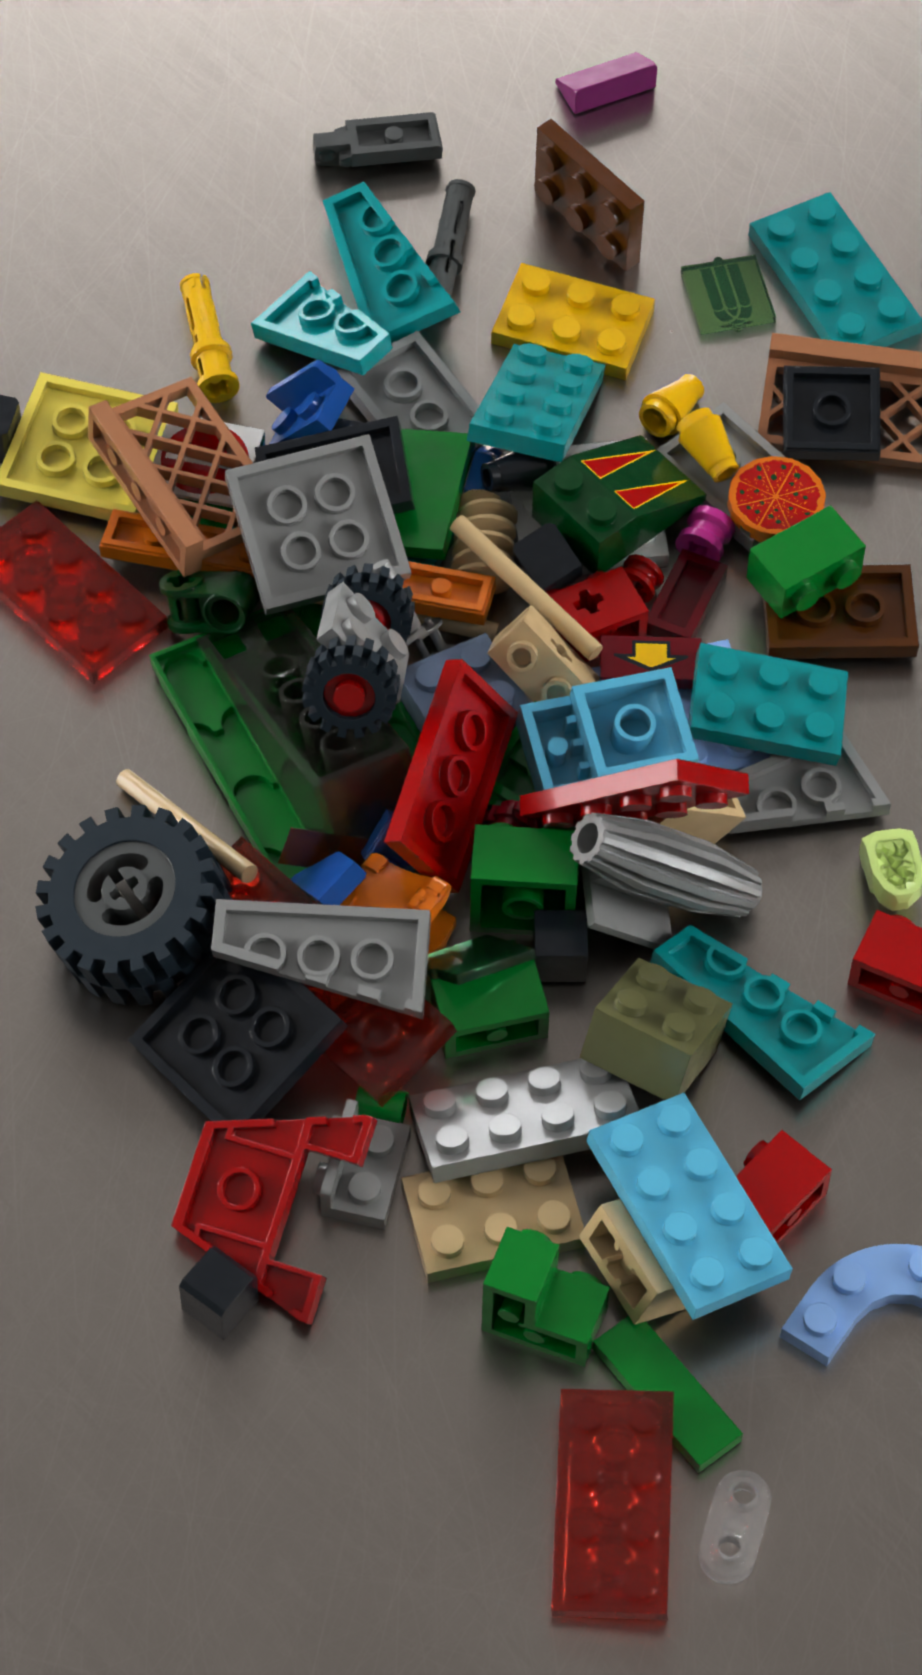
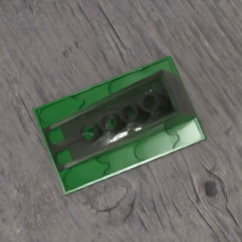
M315 603L270 615H265L262 608L251 613L242 629L236 633H201L149 655L152 669L157 675L162 689L186 727L191 741L226 797L231 811L255 849L260 863L284 903L318 904L302 893L290 881L295 874L306 869V867L278 864L290 828L324 832L330 855L338 852L342 835L369 839L385 810L388 809L394 812L420 737V731L401 700L396 704L392 717L387 724L381 722L380 730L374 734L366 727L365 735L362 738H355L354 729L347 730L346 738L337 737L339 727L332 725L327 733L320 729L322 717L315 722L308 716L310 707L304 708L302 698L304 692H302L311 656L315 657L316 650L321 646L316 638L321 622L320 616L323 605Z

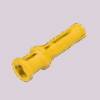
M192 273L185 276L180 282V291L182 292L190 332L194 342L190 352L191 365L194 369L198 370L199 380L197 385L209 402H225L232 399L240 389L239 379L232 372L230 366L233 358L232 349L222 339L208 277L206 275L201 277L200 273Z

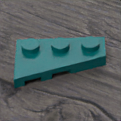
M311 271L307 272L251 322L256 339L363 376L393 349L390 334L359 309L351 310L343 303L342 296L332 288L328 291L320 285L319 278Z

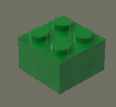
M502 822L490 825L475 824L469 932L533 936L534 910H575L578 863L575 862L573 859L574 855L570 852V846H572L571 836L575 831L564 828L514 827L511 824Z

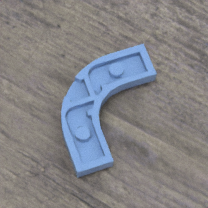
M911 1244L878 1245L856 1251L838 1260L826 1269L809 1288L781 1328L780 1338L827 1367L854 1326L870 1311L888 1304H912L922 1308V1246Z

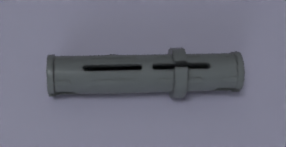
M462 179L451 180L446 186V195L438 223L434 248L429 250L425 262L451 298L455 277L461 273L464 263L461 250L467 230L472 200L476 192L475 187L471 183Z

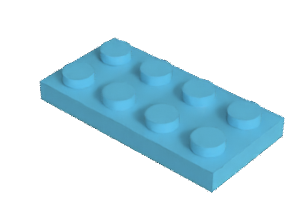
M685 1093L589 1130L587 1144L692 1320L789 1280L793 1268Z

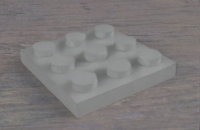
M369 434L225 470L226 484L265 615L324 601L329 584H333L334 577L340 572L345 577L347 568L356 565L358 573H361L364 563L374 565L381 560L389 559L396 575L399 574L404 580L410 578V565Z

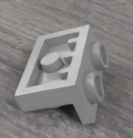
M347 1099L342 1116L333 1115L332 1118L358 1115V1101ZM375 1118L378 1122L363 1167L330 1158L328 1163L320 1162L314 1179L313 1194L320 1195L321 1216L385 1230L411 1137V1125Z

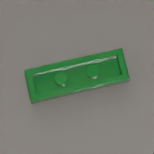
M627 1316L593 1341V1351L698 1473L742 1441L743 1433L646 1321L634 1325L630 1317Z

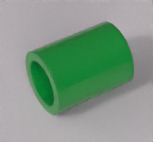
M361 1082L355 1100L358 1101V1115H368L376 1119L403 1124L408 1106L409 1092Z

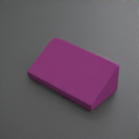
M634 52L556 78L555 83L573 113L577 114L655 88L657 66L654 61L638 52Z

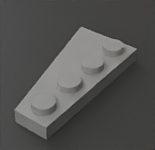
M216 899L211 951L213 957L423 1019L431 913L430 910Z

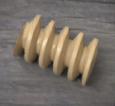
M471 489L463 493L456 518L464 515L513 561L512 556L515 544L513 540L516 538L515 524L518 520L516 508L510 503L501 500L500 496L494 492L487 490ZM454 534L451 569L495 576L496 589L494 594L507 591L510 586Z

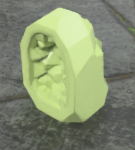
M897 828L875 831L861 839L859 856L869 891L887 909L892 911L908 909L922 894V858L913 831Z

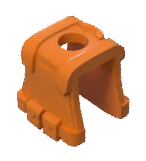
M371 853L362 864V869L367 873L365 875L366 878L340 905L430 910L428 971L432 967L433 960L436 962L446 949L447 942L456 927V917L442 910L452 890L451 885L437 876L431 878L410 872L390 863L388 859L378 853Z

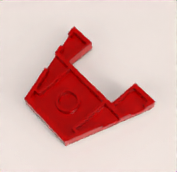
M353 1115V1117L327 1118L323 1116L295 1120L249 1119L205 1121L171 1226L206 1252L211 1247L216 1246L257 1276L259 1292L273 1300L300 1322L312 1326L327 1278L320 1274L275 1261L281 1237L308 1154L313 1152L363 1167L378 1120L368 1115Z

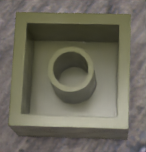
M638 958L596 1006L580 1058L664 1100L684 1093L714 1056L733 1003L716 996L707 988L696 986L669 973L658 964L649 963Z

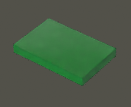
M402 429L415 510L397 513L394 516L406 556L410 558L445 560L452 536L450 526L457 517L475 443L467 441L468 433Z

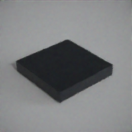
M784 365L783 455L786 458L879 461L881 453L880 368Z

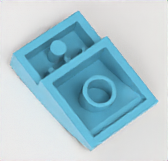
M671 667L572 686L569 696L522 704L519 707L516 726L535 792L673 759H682L696 763L699 761Z

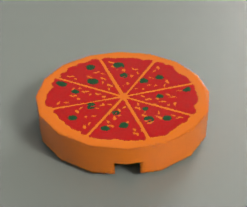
M770 456L755 459L738 470L730 482L727 508L733 523L739 530L741 526L744 530L750 532V538L763 542L823 510L826 493L821 479L809 466L792 458Z

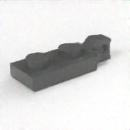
M433 112L345 120V126L335 129L334 132L313 134V154L316 166H338L340 164V166L356 167L442 158L443 147L436 114Z

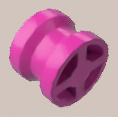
M708 505L694 507L687 519L688 527L681 530L675 541L676 548L679 553L683 548L719 562L724 554L723 545L728 544L735 533V524L726 513Z

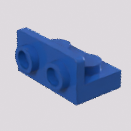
M318 359L269 389L266 398L282 411L272 425V430L275 434L269 444L331 431L355 388L341 378L340 374L333 367L326 365Z

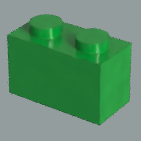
M830 505L750 548L746 578L781 619L796 610H807L820 597L836 588L844 589L852 585L861 575L866 545Z
M534 958L521 961L505 959L491 967L473 971L457 969L446 972L439 978L431 979L430 1005L445 1059L548 1038L550 1012Z

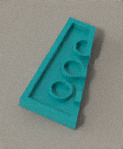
M365 182L323 200L357 307L390 334L391 343L461 312Z
M688 925L653 951L650 963L658 964L669 973L696 986L707 988L716 996L733 1003L724 1031L799 1101L871 1047L876 1034L860 1024L854 1029L835 1018L837 1011L819 1000L813 1005L789 990V982L773 973L771 976H767L747 966L748 958L692 925Z

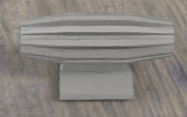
M592 812V814L583 816L581 822L578 821L575 826L576 830L574 834L572 833L570 852L574 855L573 859L575 862L581 865L588 928L656 949L672 938L669 906L688 912L741 917L750 914L749 911L754 909L762 898V879L758 877L759 872L707 840L647 819Z

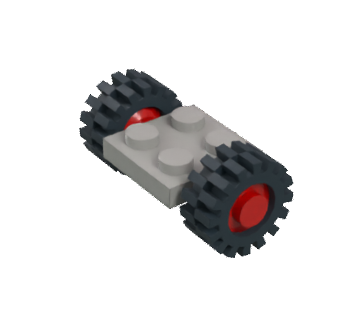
M364 563L361 573H358L356 565L348 567L346 576L344 577L341 572L334 577L333 584H329L325 594L320 616L321 622L316 638L321 646L316 650L315 657L311 656L302 688V692H304L302 701L304 708L310 707L308 716L313 722L320 717L323 718L320 729L328 733L332 725L339 727L337 737L346 738L347 730L354 729L355 738H362L365 735L366 727L369 728L372 734L380 730L381 722L387 724L391 719L392 712L401 699L410 654L406 642L411 631L415 601H411L413 593L410 586L402 588L404 579L399 574L392 580L388 578L390 568L385 566L381 567L379 574L372 573L373 564Z

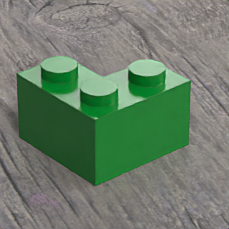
M506 1227L483 1283L481 1330L586 1367L592 1351L593 1341L597 1339L608 1310L610 1287L603 1285L598 1278L582 1271L569 1273L558 1269L560 1245L553 1243L543 1233L532 1229L519 1231Z

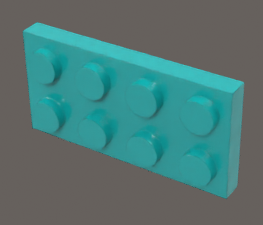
M831 192L749 224L748 236L821 339L887 347L922 333L921 316Z
M513 344L469 423L467 441L562 462L603 382L606 364L593 362L591 358L582 354H569L566 356L548 352L544 347L537 344Z

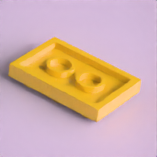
M521 263L492 329L491 344L511 349L513 344L531 343L544 347L548 352L566 356L569 354H582L591 358L593 362L606 364L604 375L626 381L653 315L655 299Z

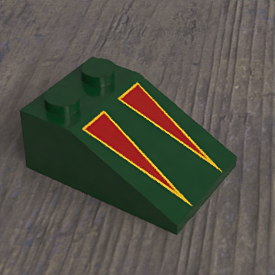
M639 435L571 455L533 481L532 518L541 526L546 523L555 524L578 560L594 574L596 572H606L689 513L694 507L703 503L706 500L707 494L643 436Z

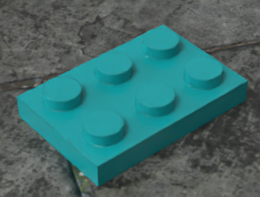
M700 643L696 653L688 722L693 739L837 766L842 751L848 671Z

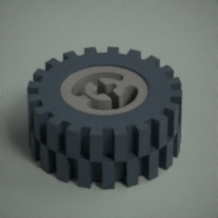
M132 805L131 817H124L120 809L115 807L104 810L107 822L97 826L92 817H89L79 823L85 832L82 836L74 840L67 833L57 843L64 854L60 859L49 855L43 865V869L51 880H38L36 894L44 905L35 906L38 921L44 927L42 933L49 945L79 983L82 982L89 992L99 998L105 992L113 1003L123 1005L127 1004L129 993H131L139 1005L154 1004V991L161 990L167 998L177 988L176 983L185 979L211 951L216 899L233 900L229 895V892L233 890L229 879L203 837L198 835L193 825L183 817L178 822L171 811L160 807L155 817H153L146 805ZM123 879L126 881L148 912L145 918L141 920L138 918L117 888V883Z

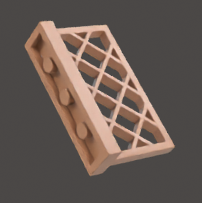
M772 333L758 433L778 451H783V436L768 434V427L771 421L783 414V394L774 384L776 374L783 375L784 365L880 368V387L891 389L900 399L885 410H880V425L895 442L881 449L879 461L859 462L922 470V454H919L910 444V442L922 435V408L916 402L917 399L922 397V352ZM772 398L778 403L773 409H771ZM907 407L921 424L903 436L889 418Z
M192 377L114 408L109 405L107 400L89 406L88 439L183 577L201 571L203 559L244 542L234 508L230 512L207 506L206 502L210 491L230 496L226 481L215 479L219 465L236 468L252 464L253 462ZM185 396L195 406L193 416L167 410L170 402ZM139 416L154 420L150 433L129 429L124 421ZM162 422L188 429L184 441L180 442L157 436ZM195 431L216 436L220 442L217 451L192 445L191 441ZM152 448L178 454L174 468L154 464L149 458ZM189 457L212 463L208 476L182 471L185 458ZM176 483L203 489L199 502L195 503L177 498L174 494ZM201 518L228 524L224 533L207 540L199 530L198 525Z

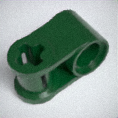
M176 570L164 575L159 582L160 591L163 595L167 596L170 610L167 625L169 630L176 634L236 633L242 629L260 600L255 579L251 575L237 570L230 572L198 571L186 577H183L180 571Z

